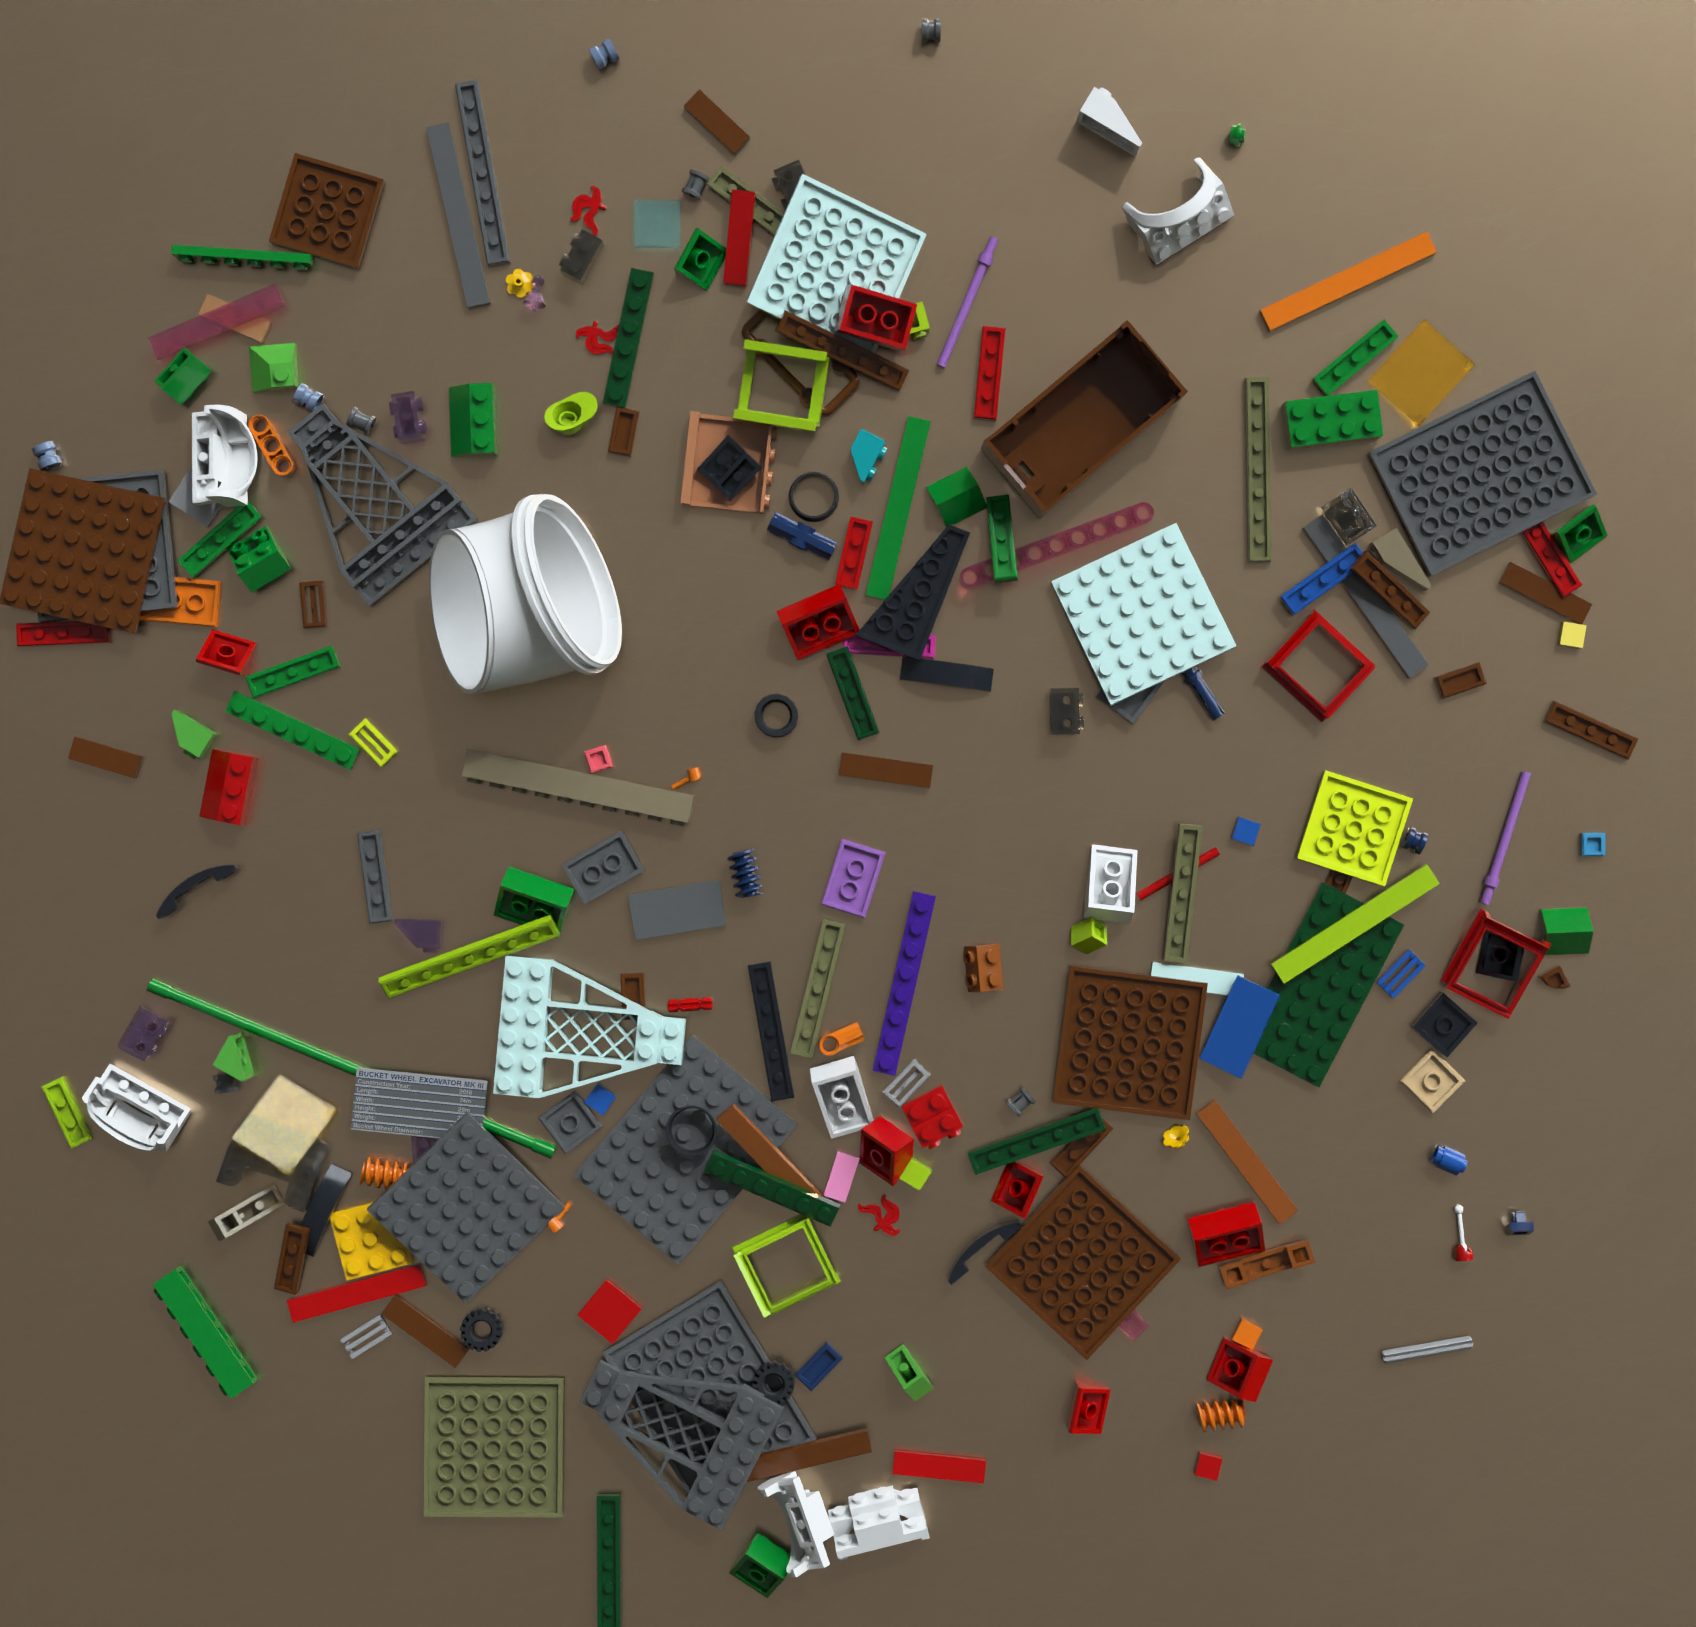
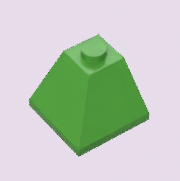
M296 343L249 346L253 393L296 390L299 387Z

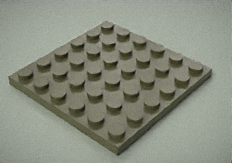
M425 1377L423 1517L562 1518L564 1378Z

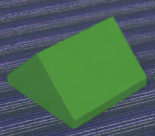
M242 1032L228 1036L213 1063V1066L240 1081L255 1076Z

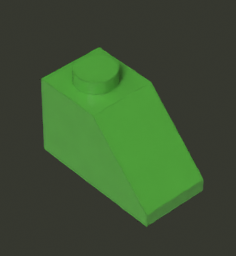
M173 710L171 715L178 744L184 748L183 753L192 759L196 757L204 758L218 734L184 713Z
M903 1344L884 1357L903 1389L915 1402L934 1389L923 1370Z

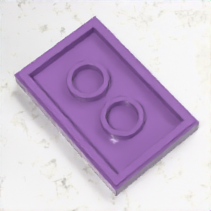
M841 839L821 905L865 918L886 852Z

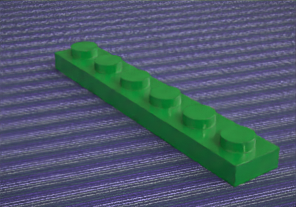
M172 245L171 254L178 258V261L191 263L192 259L201 260V263L215 264V261H224L225 265L237 266L238 262L247 263V266L261 267V264H270L271 268L284 269V265L293 266L295 270H307V267H314V257L311 254Z
M237 691L233 692L224 711L349 770H352L361 750Z

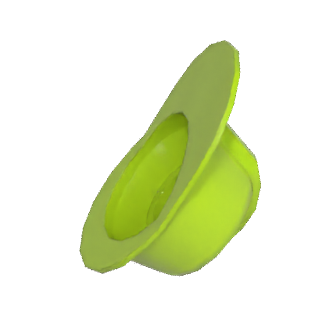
M588 392L572 394L549 406L544 415L545 422L550 428L556 430L557 433L563 435L575 434L582 428L583 423L592 418L596 413L598 407L597 399Z

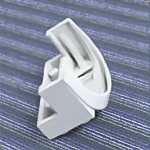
M1201 158L1194 159V162L1200 169L1201 175L1198 179L1203 184L1197 194L1185 204L1171 211L1158 214L1140 212L1128 202L1122 206L1128 224L1142 239L1148 256L1156 265L1235 216L1223 182L1208 168Z
M109 1064L101 1078L95 1077L82 1097L88 1116L101 1129L117 1140L146 1152L160 1150L167 1152L191 1114L189 1107L112 1064ZM114 1101H117V1102L115 1103L114 1107L112 1108V1110L110 1111V1113H109L108 1116H107L106 1113H107V1111L109 1110V1108L111 1107L112 1103H113ZM123 1101H126V1102H128L129 1104H131V1105L137 1107L138 1109L144 1111L145 1113H147V1114L153 1116L155 1119H153V1118H151V1117H149V1116H147V1115H145V1114L139 1112L138 1110L134 1109L133 1107L129 1106L128 1104H126V1103L123 1102Z

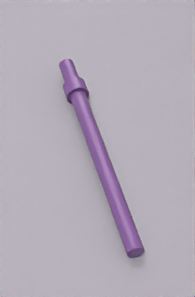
M990 236L984 252L980 253L978 258V267L937 362V365L942 368L946 367L985 271L993 261L992 255L998 243V239Z
M1525 771L1521 773L1489 876L1486 875L1484 881L1486 886L1480 903L1489 905L1494 888L1498 887L1500 880L1498 876L1531 773Z

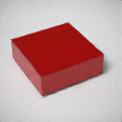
M1199 1452L1194 1475L1217 1481L1223 1458Z

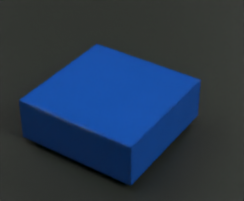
M1238 817L1231 839L1254 846L1261 824Z
M597 1083L584 1103L603 1116L617 1096Z

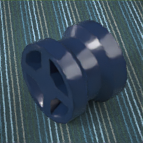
M1410 827L1403 839L1402 848L1413 849L1414 853L1420 855L1426 845L1428 833H1419L1416 831V828Z

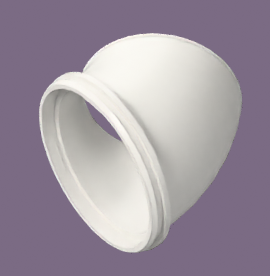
M547 494L530 495L518 502L513 513L469 526L442 531L436 538L429 569L432 620L439 650L447 671L457 687L464 693L475 694L523 685L576 670L586 675H594L610 666L618 656L622 640V626L618 600L611 576L589 530L574 510L560 498Z

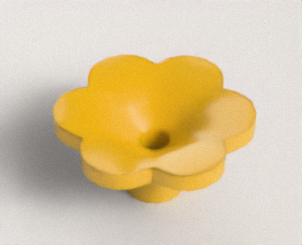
M515 269L513 274H509L506 277L508 293L511 295L516 294L518 298H524L527 293L532 292L534 289L532 275L529 272H523L521 269Z
M1175 1124L1170 1130H1166L1163 1134V1144L1165 1147H1172L1173 1149L1183 1147L1189 1140L1188 1127Z

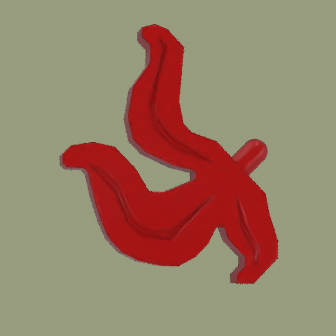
M592 186L590 187L593 190L592 198L581 194L574 199L572 203L573 217L570 220L571 222L578 221L581 218L582 210L584 208H591L584 215L583 220L587 228L593 231L592 235L594 237L598 234L599 230L594 223L593 217L598 213L599 209L606 210V206L601 204L600 189Z
M594 321L592 327L586 326L577 330V339H579V336H587L585 346L590 353L599 355L609 352L611 355L613 354L612 347L607 344H599L597 336L599 335L603 340L611 342L617 337L619 325L608 332H604L602 329L597 328L598 322Z
M885 1194L881 1197V1204L887 1210L884 1218H882L881 1208L878 1205L868 1204L862 1206L858 1204L860 1212L875 1215L878 1225L874 1227V1231L882 1229L884 1233L891 1236H896L900 1233V1229L895 1230L891 1225L897 1222L900 1217L899 1208L895 1203L887 1200Z

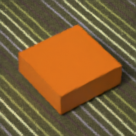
M1241 1318L1231 1339L1253 1350L1263 1329Z

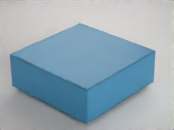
M1580 833V856H1605V833Z

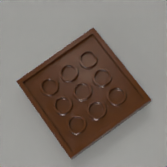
M295 153L269 242L359 269L385 180Z

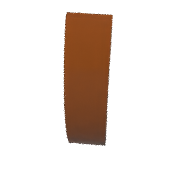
M1305 1240L1240 1258L1220 1266L1226 1289H1230L1270 1274L1313 1264L1315 1260L1309 1241Z

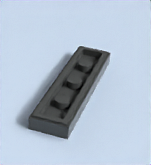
M381 830L359 832L357 837L369 924L393 921Z

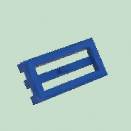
M1408 949L1376 983L1392 998H1395L1426 965ZM1410 957L1412 960L1385 985L1384 982ZM1416 963L1417 966L1414 968V970L1392 991L1391 988Z

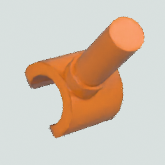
M700 768L688 769V777L672 784V789L675 790L686 783L700 780Z
M568 1202L564 1205L565 1209L548 1222V1228L552 1233L557 1232L563 1227L559 1220L572 1206Z

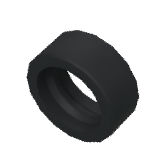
M770 694L762 698L757 704L754 713L758 728L764 734L774 738L783 737L791 733L798 721V710L794 702L782 694ZM772 702L783 703L790 711L789 722L781 729H772L763 720L764 709Z

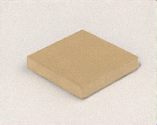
M1433 1048L1399 1080L1431 1113H1434L1465 1082Z

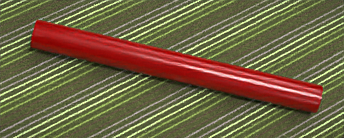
M1216 847L1199 856L1198 868L1220 855ZM1173 872L1137 892L1136 895L1139 900L1142 901L1171 884Z

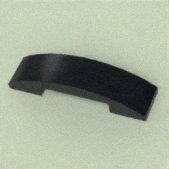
M902 657L900 680L991 692L994 669L929 659H920L919 662L909 657Z
M239 865L217 866L187 878L166 897L156 914L157 918L163 919L181 908L183 905L178 898L213 876L217 882L222 881L241 868Z
M333 1163L323 1177L300 1225L310 1228L306 1254L312 1257L316 1254L323 1239L325 1228L353 1174Z
M1019 1220L1003 1222L976 1236L957 1256L950 1269L948 1282L952 1285L967 1273L969 1268L965 1261L998 1234L1005 1241L1022 1227V1223Z

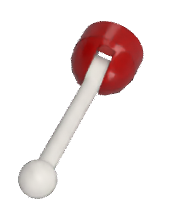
M1457 1205L1454 1208V1212L1457 1214L1460 1245L1455 1249V1261L1474 1260L1473 1251L1465 1244L1463 1207Z

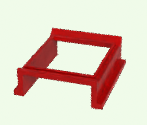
M1315 609L1311 611L1308 618L1279 650L1261 666L1321 723L1325 719H1329L1376 668L1375 664ZM1316 626H1319L1362 666V669L1326 708L1280 667Z
M1480 908L1440 980L1445 982L1447 989L1509 1019L1545 954L1550 949L1551 943L1543 939L1541 942L1532 939L1492 919L1489 912ZM1486 929L1534 953L1505 1005L1497 1003L1457 983Z

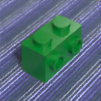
M184 346L157 376L154 382L182 405L184 401L192 396L193 391L207 379L212 370Z

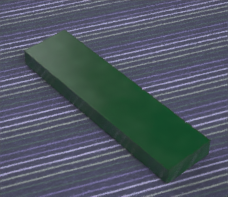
M848 646L826 653L857 739L861 740L880 733Z

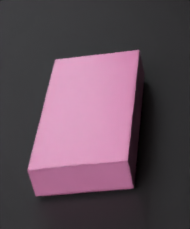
M837 1151L823 1196L846 1202L859 1162L858 1157Z

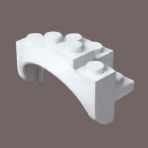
M205 405L204 411L192 413V503L195 505L219 503L225 507L248 505L247 490L252 484L257 469V449L254 438L247 427V415L230 406ZM217 427L221 437L217 435Z
M795 1471L776 1475L759 1485L757 1488L759 1494H764V1497L772 1495L780 1504L788 1522L791 1536V1556L786 1567L788 1576L795 1578L807 1570L825 1568L830 1565L822 1542L833 1536L834 1532L819 1491L810 1492L809 1489L804 1490L801 1480Z
M893 1486L880 1487L849 1496V1501L844 1506H837L834 1509L828 1510L829 1520L834 1532L836 1553L840 1561L848 1559L849 1556L920 1538L922 1540L930 1538L917 1488L899 1491L895 1490ZM900 1515L908 1518V1520L901 1521ZM854 1527L855 1533L849 1534L852 1528Z

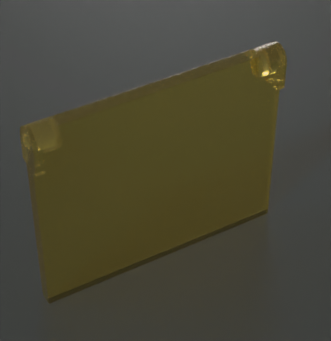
M1424 319L1368 381L1406 414L1411 421L1420 426L1462 378L1473 369L1475 363Z
M279 1075L231 1140L290 1176L334 1117L337 1109Z

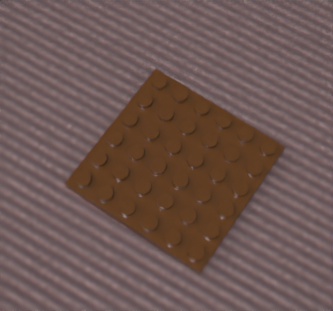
M29 468L0 595V604L136 634L167 499Z
M1070 965L1052 1102L1190 1120L1208 983Z
M1078 1165L1025 1221L1022 1227L986 1263L985 1267L1081 1356L1088 1360L1181 1258L1087 1171Z

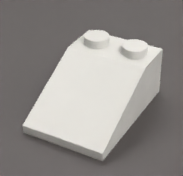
M1094 87L1079 112L1077 122L1136 157L1142 144L1141 140L1115 99L1111 97L1112 94L1104 88L1100 87L1097 89Z
M1100 845L1091 846L1083 918L1093 917L1101 921L1130 923L1135 906L1137 850Z
M854 1056L810 1068L812 1085L831 1139L860 1131L863 1127L874 1121Z

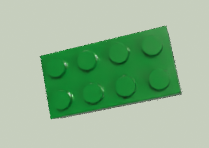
M1378 390L1285 401L1282 404L1287 450L1374 440L1383 436Z

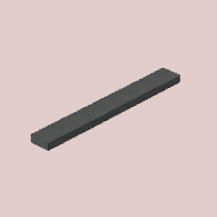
M474 80L457 83L455 88L487 266L511 263L479 82Z
M448 122L426 127L467 308L491 304L450 124Z
M1323 514L1303 528L1327 563L1347 549ZM1355 573L1341 581L1346 591L1408 678H1411L1429 665L1386 603Z

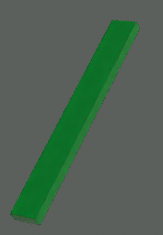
M908 416L866 596L885 600L890 594L931 423L929 420Z

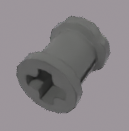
M691 169L689 172L690 178L686 187L682 188L681 192L689 197L700 200V193L705 182H708L709 177Z
M354 407L347 419L346 425L349 427L354 426L364 431V434L368 436L376 423L377 417H370L360 412L359 408Z
M1023 1087L1020 1088V1092L1011 1100L1005 1101L1018 1117L1021 1116V1112L1026 1107L1036 1103Z

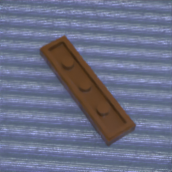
M1364 551L1349 568L1412 629H1416L1429 615L1430 611L1367 551Z
M1512 562L1508 563L1499 581L1500 584L1577 624H1583L1592 606L1588 601L1572 593L1562 598L1555 584Z
M1552 701L1543 721L1626 760H1629L1638 741L1636 737L1556 701Z
M842 752L839 775L930 788L933 765Z
M397 1294L394 1295L381 1313L454 1368L457 1367L469 1350L468 1346Z

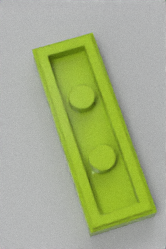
M64 1076L42 1086L41 1088L70 1149L93 1139Z

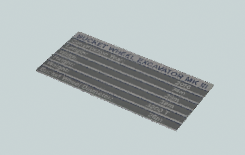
M357 1068L351 1129L440 1138L466 1112L470 1113L483 1126L488 1081Z

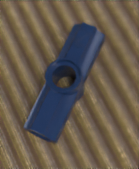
M777 512L773 515L767 528L771 533L788 540V543L803 551L808 550L828 561L837 545V542L817 533L812 527L799 521L795 522Z

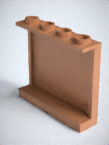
M690 411L681 505L764 514V509H769L770 495H766L767 486L772 485L773 472H769V463H774L775 449H771L772 440L777 438L778 426ZM727 435L733 438L762 467L731 501L697 470L700 464Z

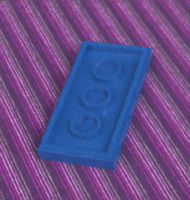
M1237 975L1199 1059L1242 1079L1280 995Z

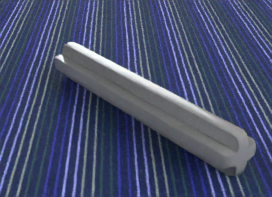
M1470 1336L1384 1350L1381 1355L1383 1362L1388 1364L1469 1350L1473 1348V1342Z

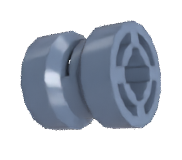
M609 38L603 41L601 46H593L589 49L599 70L606 67V64L610 61L616 62L620 59Z
M302 383L294 393L292 403L298 407L305 406L306 411L311 413L320 406L324 395L318 391L312 392L309 386Z
M54 441L44 442L32 448L34 456L39 460L38 467L40 471H47L62 464L60 456L56 455Z

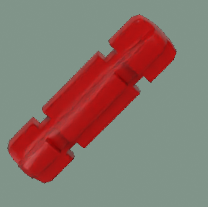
M711 997L702 998V1000H699V998L680 999V1001L673 999L668 1001L667 1006L669 1012H678V1010H681V1012L700 1011V1009L711 1010L713 1008V1001Z

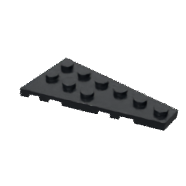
M949 524L855 636L920 662L970 532Z

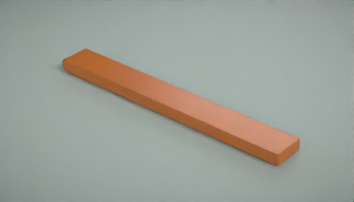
M1428 231L1273 303L1261 309L1260 313L1270 332L1436 254L1437 251Z

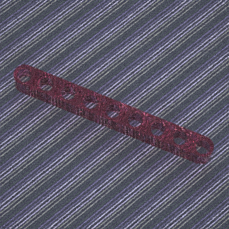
M1141 502L1015 549V556L1019 560L1017 572L1145 525L1153 518L1154 509L1149 503ZM1138 508H1145L1148 511L1147 519L1138 518ZM1117 516L1125 517L1127 520L1126 527H1118L1115 524V518ZM1095 524H1102L1105 527L1104 535L1099 536L1094 533L1093 527ZM1074 532L1082 533L1084 536L1082 543L1077 544L1073 542L1072 534ZM1052 540H1059L1062 543V550L1059 552L1053 551L1050 548V542ZM1037 548L1041 553L1038 560L1031 559L1028 555L1029 549ZM992 558L963 569L959 576L961 586L966 589H973L994 581V576H989L985 572L986 565L993 564ZM966 572L974 573L976 576L975 583L967 584L963 579Z

